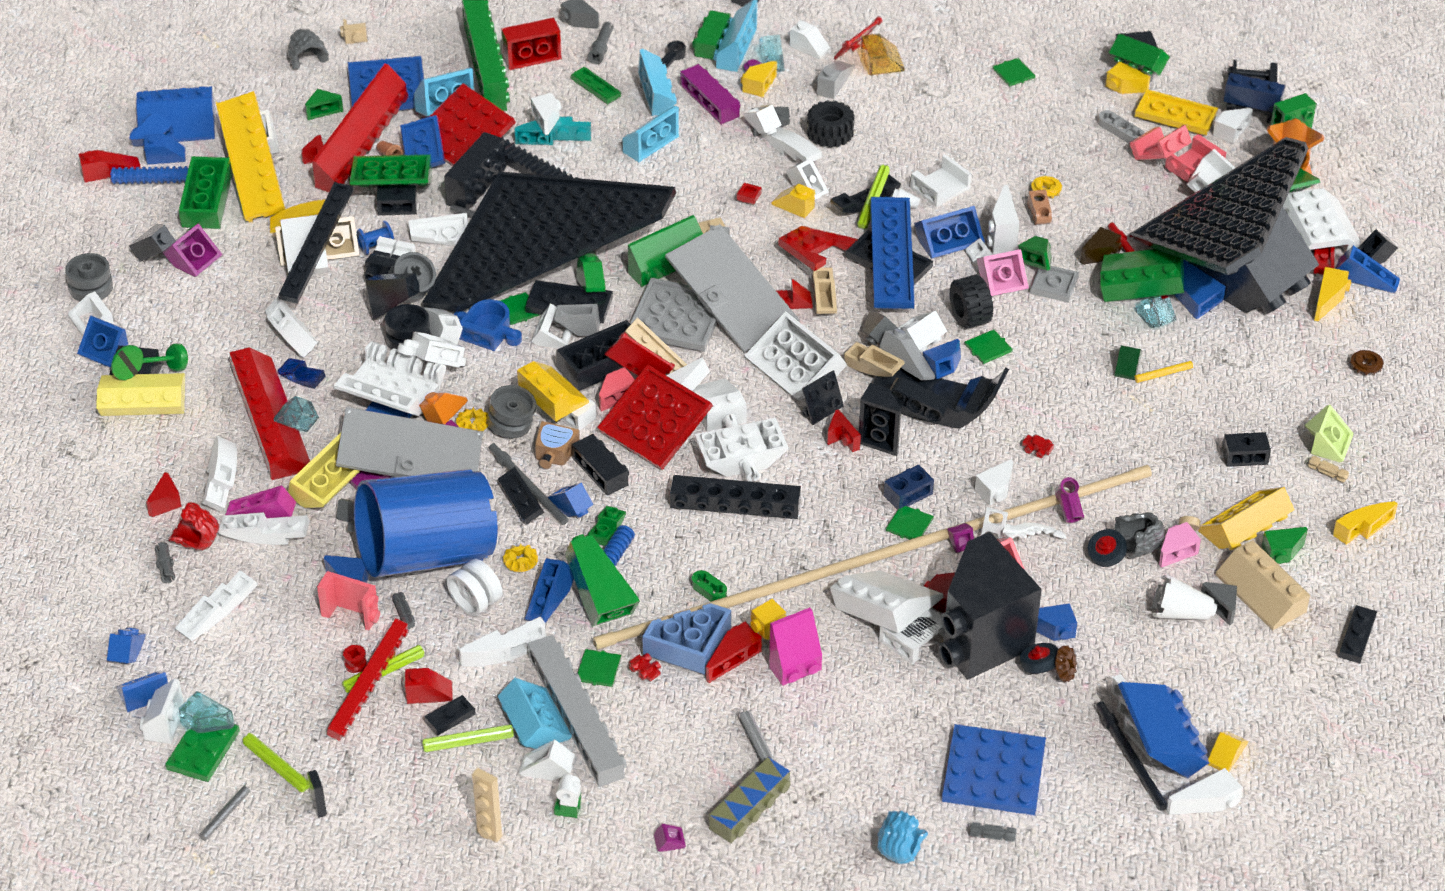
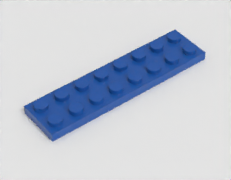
M871 197L874 308L914 309L910 197Z

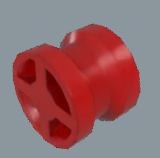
M350 645L345 648L343 658L346 670L350 673L362 672L367 665L365 649L360 645Z

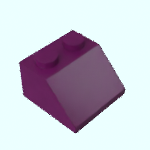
M199 223L185 231L176 239L175 243L163 251V254L175 268L193 277L198 276L223 255Z

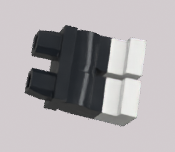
M380 236L375 250L365 261V280L375 275L388 274L390 268L402 254L415 252V244L403 241L396 243L394 239Z

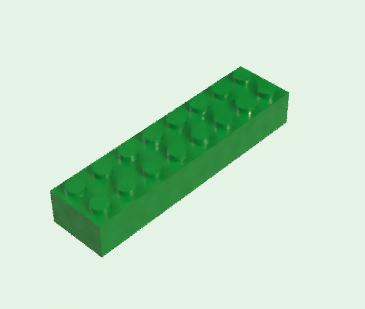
M462 0L463 25L480 94L501 110L507 111V103H510L509 92H506L507 88H509L508 77H506L505 66H502L503 58L502 54H500L499 43H497V34L494 22L492 21L491 11L489 10L488 0Z

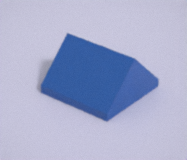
M90 315L77 354L111 367L118 345H128L126 330Z
M157 671L117 685V691L127 713L147 706L149 699L153 698L155 690L167 684L168 679L166 672Z

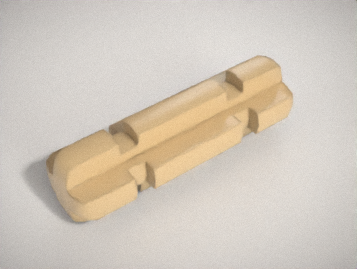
M1312 456L1309 460L1308 466L1314 470L1319 469V472L1332 478L1337 477L1336 480L1346 482L1349 477V471L1343 468L1340 470L1338 466L1325 460L1320 461L1321 458Z

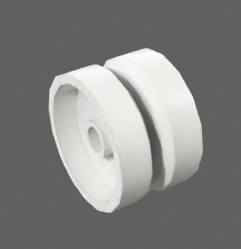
M478 559L470 560L463 565L462 569L456 570L447 578V587L453 600L464 612L471 616H478L486 610L487 606L493 605L500 600L503 595L501 584L495 573L488 565Z

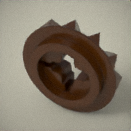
M1370 350L1357 351L1351 356L1350 360L1352 369L1357 370L1358 374L1365 373L1366 376L1369 373L1375 376L1376 372H1381L1384 365L1382 357Z
M1069 645L1061 646L1055 657V669L1063 682H1070V680L1074 679L1075 673H1077V656L1074 654V649L1069 647Z

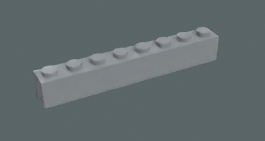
M553 635L529 642V659L569 729L572 739L598 787L624 779V768H627L626 760L623 755L618 754L617 744L614 738L610 739L605 722L600 721L597 707L591 705L589 693L586 689L583 690L578 673L574 674L570 658L564 656L561 642H557Z

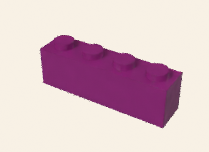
M700 64L680 71V86L721 125L740 117L741 105L739 100L731 95Z

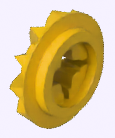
M1040 176L1032 181L1031 188L1032 191L1046 189L1048 197L1053 199L1054 196H1059L1060 191H1062V184L1054 177Z
M474 407L472 410L465 408L464 412L458 413L456 424L460 428L484 431L488 427V412H483L482 408L478 410Z
M520 543L519 546L512 545L511 549L505 550L503 562L512 571L525 572L536 566L538 555L536 549H532L530 544L523 546Z

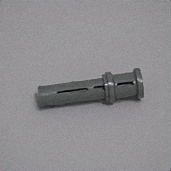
M611 22L603 23L597 40L592 43V50L588 52V60L594 64H600L604 59V54L607 52V42L614 29V25H611Z

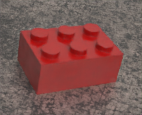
M554 17L501 28L503 59L509 70L562 59L561 32Z

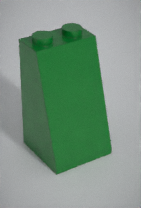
M584 534L573 537L565 552V556L591 626L594 627L633 614L640 602L638 596L592 535L585 536Z

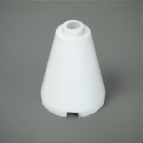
M1164 574L1161 577L1164 583L1163 585L1158 584L1152 608L1157 610L1156 613H1152L1154 617L1208 620L1210 616L1213 617L1215 615L1217 604L1214 603L1213 598L1170 575Z

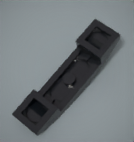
M888 174L880 197H890L895 189L901 187V183ZM871 187L851 196L846 193L831 198L830 202L844 213L861 212Z

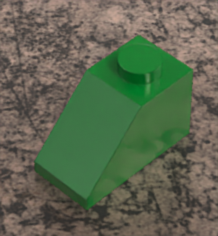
M1035 235L1018 245L1019 250L1021 249L1024 264L1046 271L1050 270L1052 255L1048 239Z
M587 253L584 256L578 257L576 279L586 292L606 291L603 266L598 256Z
M1307 527L1264 531L1262 549L1277 564L1290 563L1305 545L1308 529Z

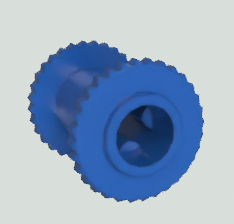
M382 221V228L364 233L362 229L357 230L358 244L365 255H369V248L377 246V240L380 236L394 239L393 231L387 221Z

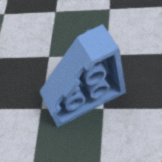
M710 603L703 605L700 610L693 612L686 610L673 614V618L662 621L660 618L651 621L643 635V654L648 653L653 658L705 675L706 665L726 633L731 629V609Z

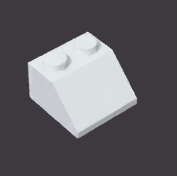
M936 310L915 316L898 327L914 340L920 352L928 349L927 345L929 343L934 344L942 339L941 335L947 332Z
M173 679L155 690L153 698L149 699L146 716L142 717L140 721V730L143 731L144 740L172 744L185 710L179 679Z

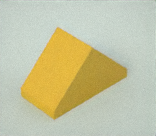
M1220 731L1208 758L1209 764L1207 765L1218 770L1225 768L1229 772L1247 746L1248 740L1229 731Z

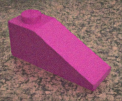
M281 485L231 500L225 515L264 513L266 518L292 517L296 501Z

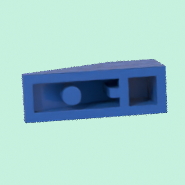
M1354 245L1338 259L1335 268L1349 271L1348 280H1351V282L1391 293L1397 291L1400 282L1399 277Z
M545 559L525 617L526 621H532L541 617L546 623L569 593L574 578L566 562Z

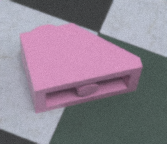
M1188 522L1168 529L1160 554L1159 566L1161 568L1199 553L1201 539Z

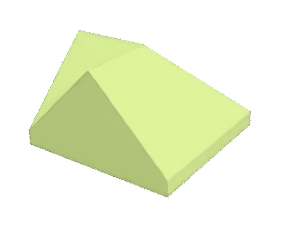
M1327 405L1304 425L1315 438L1311 454L1343 462L1354 433L1332 406Z

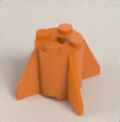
M1292 119L1291 121L1268 126L1267 132L1273 138V144L1285 137L1306 142L1308 151L1300 168L1312 174L1309 164L1311 148L1324 141L1323 134L1308 127L1299 119Z

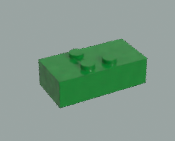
M191 156L178 211L182 228H191L198 223L202 228H221L232 179L230 158Z

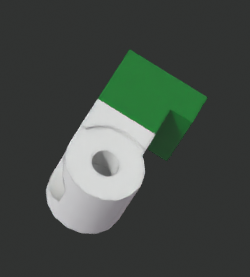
M563 775L560 778L556 794L557 800L554 815L578 818L582 802L580 780L573 775Z

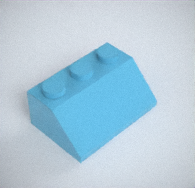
M640 49L638 75L651 115H659L674 107V104H677L676 95L671 91L670 78L667 79V68L665 64H662L661 58L645 49Z
M472 68L422 79L414 92L415 111L425 116H430L463 83L474 90Z
M674 106L660 113L623 137V153L635 161L641 162L678 138L679 107Z
M514 678L498 695L502 704L501 707L507 713L510 724L516 730L519 742L524 747L537 749L553 740L561 743L572 737L545 687Z

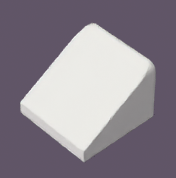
M981 238L964 249L973 263H977V258L993 255Z

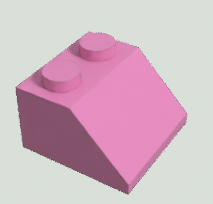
M1021 249L977 258L980 276L986 282L991 296L1029 288Z

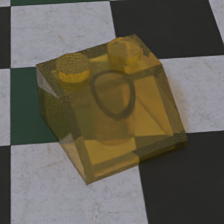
M881 34L862 36L861 55L869 76L905 71L897 46Z

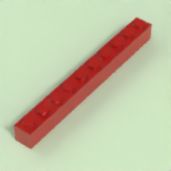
M395 618L327 728L328 736L338 741L346 736L349 725H353L354 717L361 712L362 704L367 702L368 694L372 693L375 689L376 681H380L381 673L388 668V662L394 658L395 650L400 648L403 637H407L409 633L407 623Z

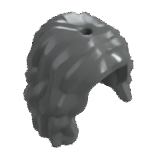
M305 28L298 29L290 36L288 56L291 59L293 69L298 70L300 68L298 55L311 51L318 56L321 62L325 63L329 60V53L325 48L324 42L313 31Z
M1133 513L1131 515L1115 517L1114 529L1125 538L1127 544L1126 555L1131 559L1141 557L1143 554H1149L1163 543L1165 527L1162 521L1153 513Z

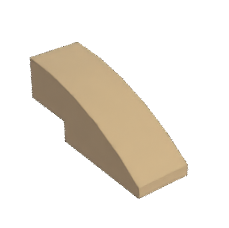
M833 267L819 268L812 272L817 314L837 313Z
M856 342L844 354L847 366L874 376L891 377L905 364L904 360L874 345L868 348L859 342Z

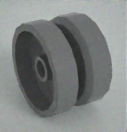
M418 252L402 254L388 271V274H417L420 293L404 303L420 301L436 280V269L432 261Z
M95 253L81 254L72 258L65 266L69 293L75 300L80 302L87 294L96 292L100 299L103 300L112 292L113 281L109 262L102 255Z
M515 385L501 386L496 389L491 395L490 407L487 413L489 428L495 434L505 438H519L527 434L531 429L536 409L534 396L527 389Z

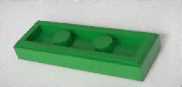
M585 66L571 74V79L607 105L621 97V91Z

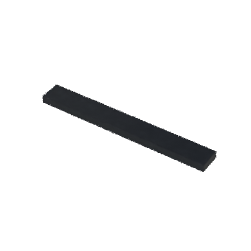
M337 182L333 183L278 294L279 300L299 303L353 192V186Z

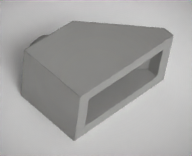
M597 304L557 305L555 320L577 336H589L599 332L600 318Z

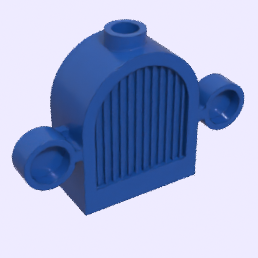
M493 299L482 300L475 303L467 313L459 311L453 314L458 317L462 326L459 340L495 351L504 339H506V343L510 346H517L522 342L521 331L510 328L509 308L502 301Z

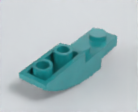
M559 117L547 135L543 133L536 120L515 127V144L553 145L554 140L591 141L592 138L591 122L573 121V117Z

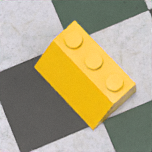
M532 361L517 370L518 386L527 389L534 396L536 404L555 422L589 403V400L552 366Z

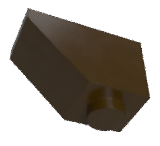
M1100 227L1082 248L1080 263L1083 265L1103 262L1104 255L1120 253L1122 244H1120L1121 235Z

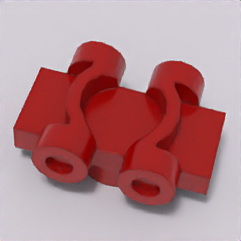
M1036 434L1033 436L1027 435L1022 442V445L1026 446L1024 451L1031 454L1033 450H1036L1038 458H1043L1045 454L1049 455L1054 449V444L1051 440L1044 439Z
M648 653L643 656L639 654L629 661L630 670L632 672L638 671V675L642 680L647 678L651 682L661 675V672L658 670L661 668L658 661L649 663L652 658Z

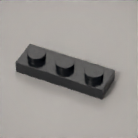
M513 467L498 478V481L526 524H529L544 513L516 467Z
M1359 605L1355 606L1339 652V658L1361 664L1378 611Z

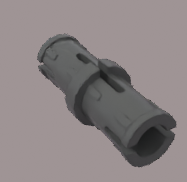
M161 542L158 543L159 548L157 545L155 546L157 555L156 565L160 569L162 582L171 583L176 578L173 571L174 561L170 556L168 544Z

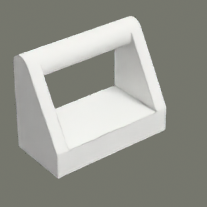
M96 292L87 294L68 313V316L82 336L86 326L79 317L92 311L97 318L114 324L111 312Z
M550 303L542 313L531 342L538 346L559 349L568 345L572 332L565 328L561 339L548 332L552 322L558 323L555 320L557 307Z

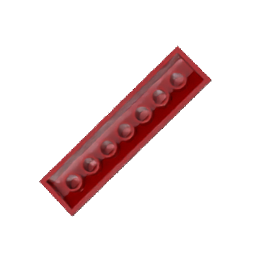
M385 63L312 160L315 188L329 192L334 182L345 184L348 177L351 176L354 156H364L367 151L371 150L373 143L376 139L380 138L383 129L390 124L394 114L396 115L400 106L407 101L406 83L388 64Z
M250 347L229 352L232 371L271 480L298 474L310 462L272 357Z

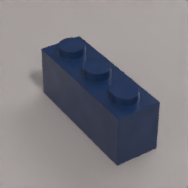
M1230 73L1226 83L1223 102L1273 112L1274 103L1283 101L1286 85Z

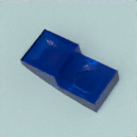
M288 358L277 370L278 374L286 379L315 389L326 377L324 370L309 368L305 361Z

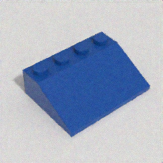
M212 86L137 92L138 127L143 123L147 115H151L156 111L172 125L174 133L170 138L177 142L215 139V103Z
M1120 682L1118 684L1147 754L1186 778L1191 777L1209 764L1206 756L1207 750L1198 738L1199 732L1192 725L1190 720L1191 714L1184 707L1182 702L1184 698L1177 689L1173 690L1167 685L1134 682Z

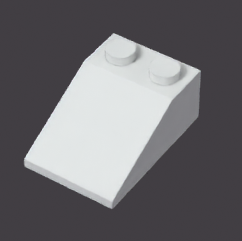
M1004 185L993 209L992 220H989L988 223L990 235L987 236L988 247L992 248L993 255L1017 250L1019 220L1008 185Z
M318 215L281 220L288 274ZM324 249L312 275L328 273L326 249Z
M726 378L697 385L693 392L707 399L713 405L702 420L707 432L726 428L723 418L729 415L731 421V414L735 415L738 424L747 422V404L741 392Z

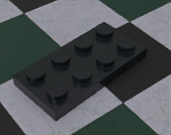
M867 230L846 250V257L873 270L872 231ZM912 251L915 285L933 267V260Z
M535 280L526 304V312L542 315L550 303L556 307L557 305L597 304L600 323H604L613 299V291L586 292L581 286Z

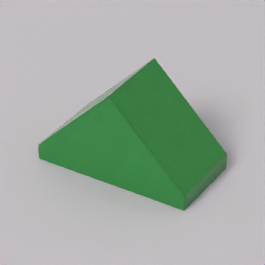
M317 88L305 103L307 120L344 112L342 96Z

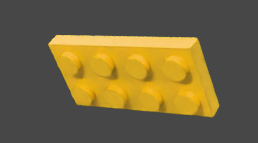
M1147 89L1135 110V117L1176 128L1186 125L1188 131L1207 136L1218 113V108Z

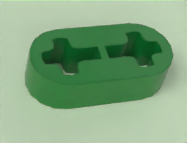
M704 570L693 573L692 588L710 602L727 597V586L712 574Z

